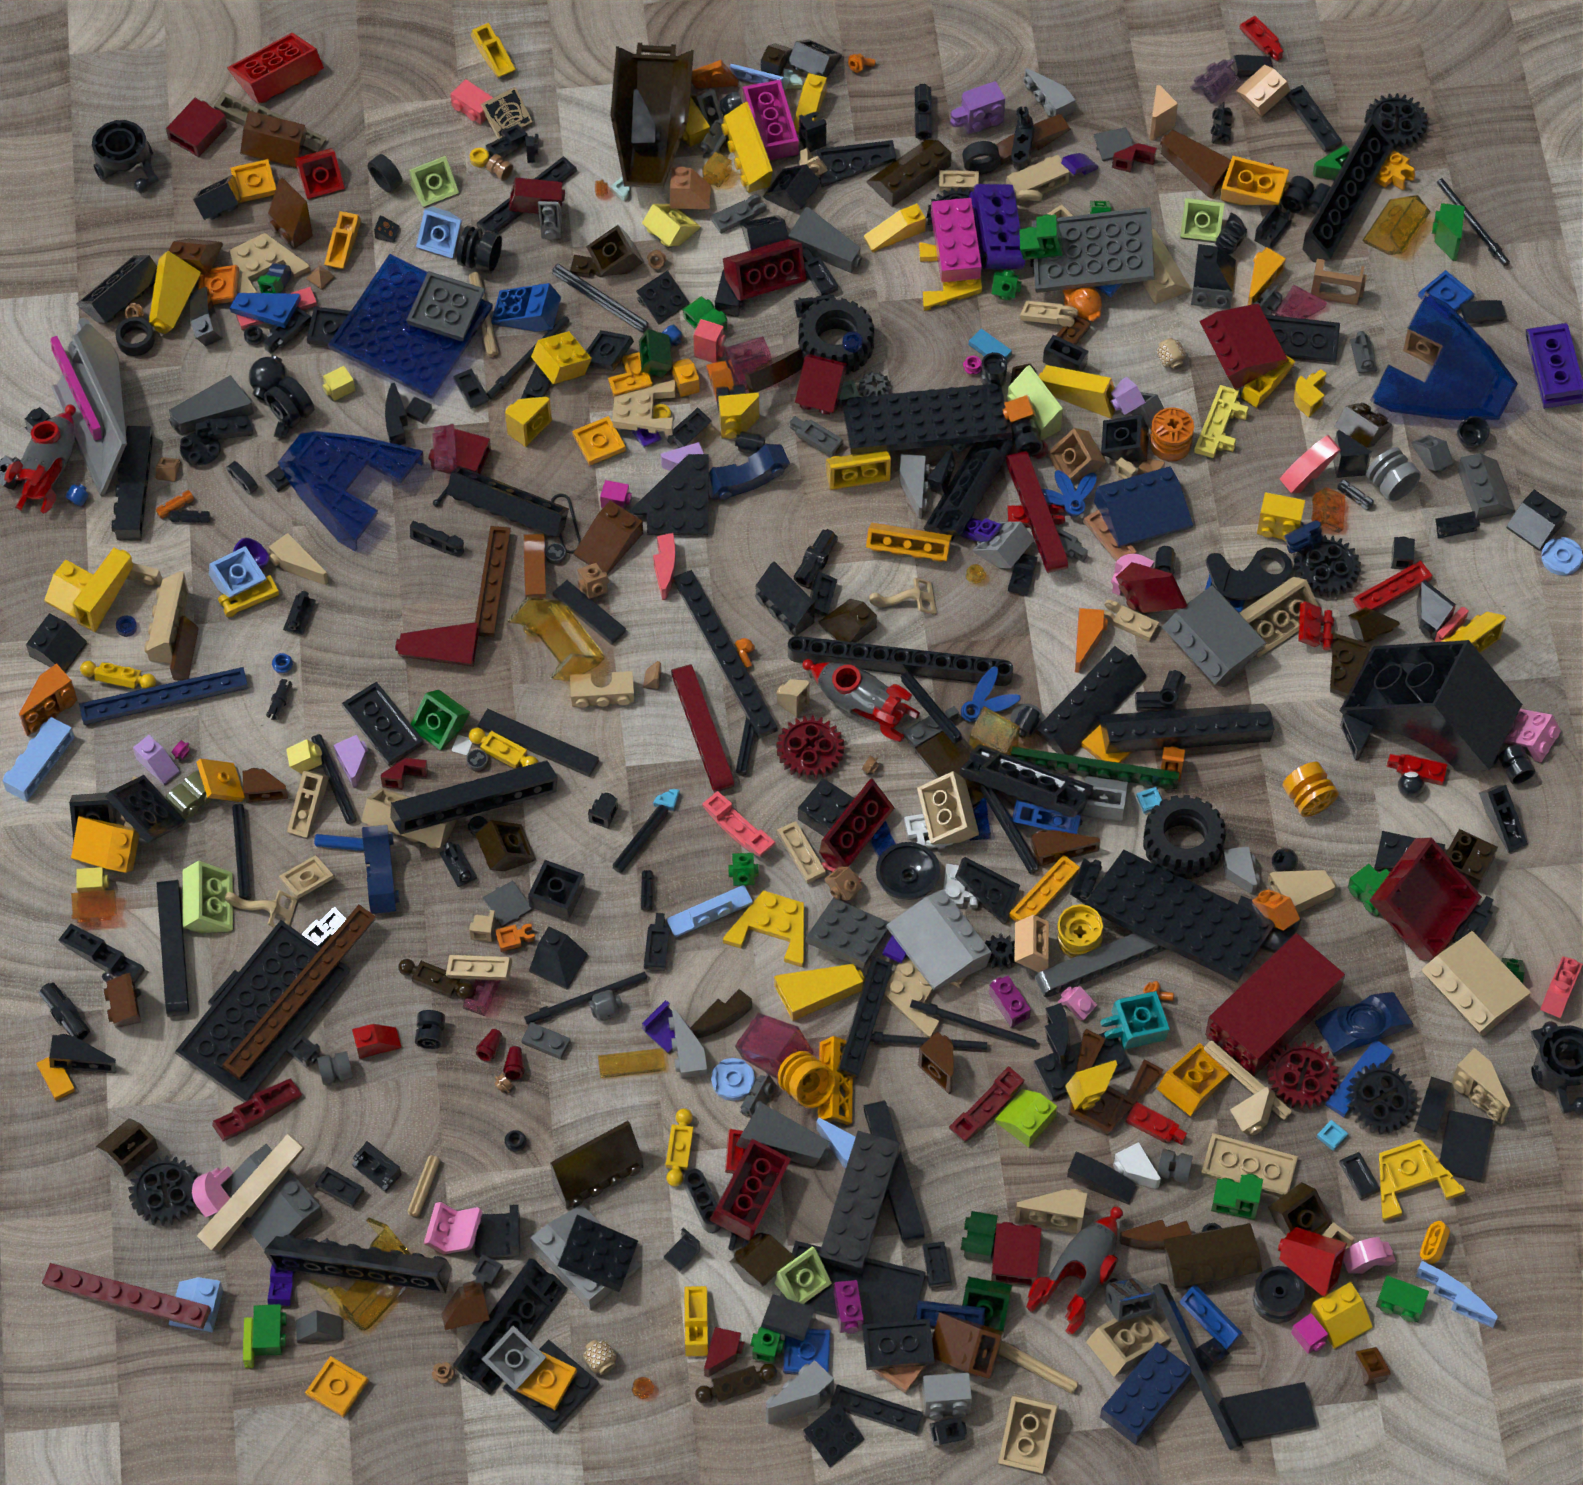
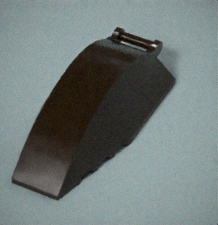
M637 42V52L633 54L616 46L610 116L625 187L664 188L689 120L694 50L676 56V44L656 46L643 45V43ZM642 53L670 54V56H668V55H647V54H642ZM634 89H638L656 124L657 130L661 132V143H658V151H635L633 148Z

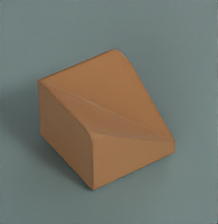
M1147 459L1138 467L1137 475L1162 469L1165 467V462Z

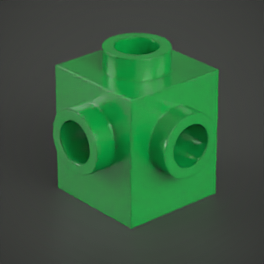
M1003 270V273L995 272L991 294L999 295V298L1004 300L1015 298L1016 294L1021 291L1022 281H1018L1019 275H1015V272L1010 270Z
M732 853L733 865H728L729 878L733 877V886L755 885L754 877H759L758 864H754V853Z
M759 1326L758 1333H753L750 1346L753 1347V1359L775 1365L777 1354H781L784 1347L781 1333Z

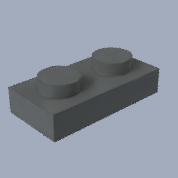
M532 1022L521 1040L522 1044L560 1060L571 1042L569 1037Z

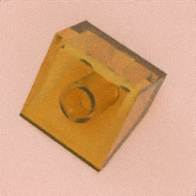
M984 706L970 733L969 745L975 749L980 744L1011 756L1012 746L1018 747L1020 726Z

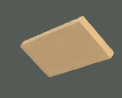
M1212 1133L1201 1175L1213 1179L1230 1178L1240 1183L1241 1174H1254L1263 1179L1261 1192L1282 1197L1289 1192L1298 1156Z

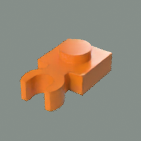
M516 924L496 929L495 934L500 951L503 952L522 947L521 941L523 940L526 942L534 941V934H526L527 931L532 930V925L525 924L518 930Z

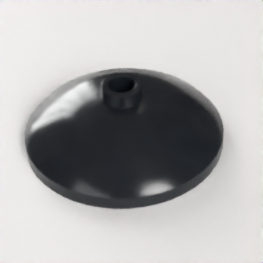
M902 842L890 846L881 854L876 864V878L880 887L887 894L897 899L914 900L927 895L935 888L940 877V864L936 855L926 846L915 842Z

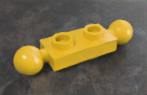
M85 661L80 666V672L83 676L92 677L95 675L96 681L134 689L137 684H140L143 689L155 687L156 685L154 675L147 673L141 676L142 670L104 662L99 667H96L92 661Z
M473 728L469 732V740L473 744H481L480 750L514 769L520 764L524 767L539 763L534 756L525 757L527 749L493 731L488 736H485V732L481 728Z
M686 1108L678 1110L675 1115L676 1122L679 1125L671 1124L665 1166L672 1169L667 1173L666 1180L673 1187L681 1185L684 1180L681 1170L688 1171L694 1129L692 1126H687L692 1122L693 1115Z

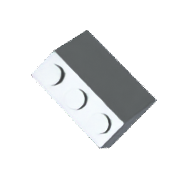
M1481 453L1461 457L1458 473L1471 509L1475 511L1476 519L1482 520L1515 513V508L1497 460Z

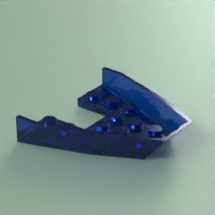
M1425 292L1407 328L1442 345L1425 381L1388 364L1370 401L1395 413L1448 420H1466L1469 416H1479L1484 420H1499L1518 385L1517 381L1492 347L1447 302Z
M314 431L299 434L277 464L284 471L286 478L299 498L335 539L356 551L358 549L357 540L377 516L378 510L346 492L366 465L401 484L417 463L422 466L424 455L423 450L368 437Z

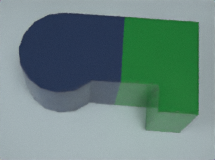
M272 263L269 272L265 276H260L257 280L261 293H281L291 277V267L285 264Z

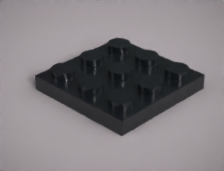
M145 775L109 791L105 796L111 805L125 818L126 822L147 843L181 827L186 822Z
M577 1214L557 1266L620 1292L639 1240Z
M548 1339L539 1350L577 1369L556 1410L514 1391L507 1383L502 1388L507 1395L554 1433L599 1385V1381Z

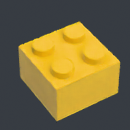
M570 331L538 340L531 356L553 384L584 376L592 359Z
M1265 492L1257 534L1267 538L1274 537L1286 541L1285 534L1300 528L1305 500Z

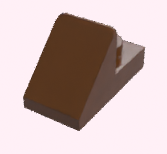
M1377 1347L1355 1351L1356 1360L1363 1372L1364 1386L1387 1381L1391 1372Z

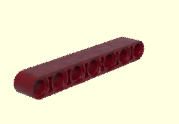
M1027 451L1006 456L1008 470L1046 572L1049 574L1068 569L1067 556Z
M692 664L671 669L674 685L713 792L734 787L731 770Z

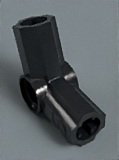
M1177 670L1169 671L1161 691L1136 692V711L1175 710L1176 702L1186 676Z

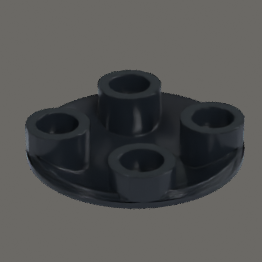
M192 433L183 437L180 441V454L186 462L192 465H207L213 462L220 453V443L218 440H213L212 437H197L196 433Z

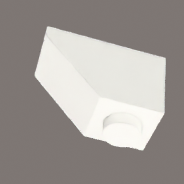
M1139 1142L1115 1154L1113 1166L1116 1171L1136 1184L1153 1189L1159 1187L1161 1178Z

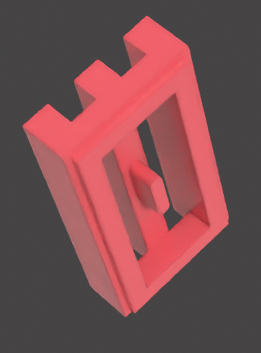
M1461 607L1437 632L1435 642H1441L1446 637L1450 638L1466 622L1469 610Z

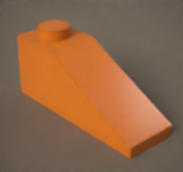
M1079 608L1075 672H1080L1102 639L1103 630H1107L1108 618H1104V610Z

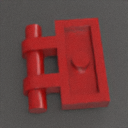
M1306 601L1301 603L1298 641L1312 647H1317L1321 642L1323 643V650H1330L1331 643H1333V611L1325 610L1324 616H1322L1321 607ZM1321 626H1324L1323 633L1320 632Z

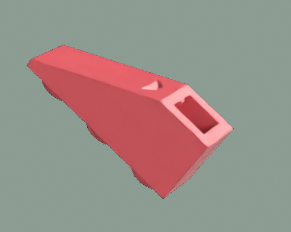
M1562 956L1544 998L1541 1011L1561 1018L1582 968V963Z

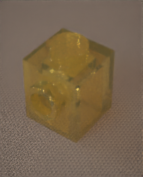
M714 152L702 168L703 179L710 185L719 188L723 182L728 181L731 175L732 161Z

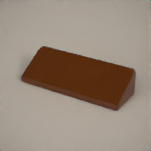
M186 616L180 617L170 666L173 680L189 679L199 628Z

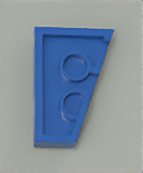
M238 293L230 306V311L234 314L285 328L302 298L301 294Z

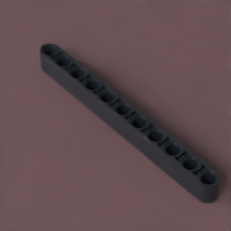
M794 636L788 641V658L797 663H803L806 659L812 660L814 665L825 662L845 663L866 671L901 675L910 672L913 676L979 683L984 674L995 666L998 668V674L994 685L1007 686L1012 682L1013 678L1012 663L1003 659Z

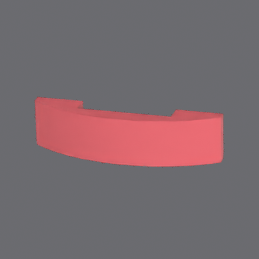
M717 791L702 803L704 809L715 822L737 843L751 853L761 857L775 845V841L763 830L760 829L758 831L734 810L732 803L720 792Z

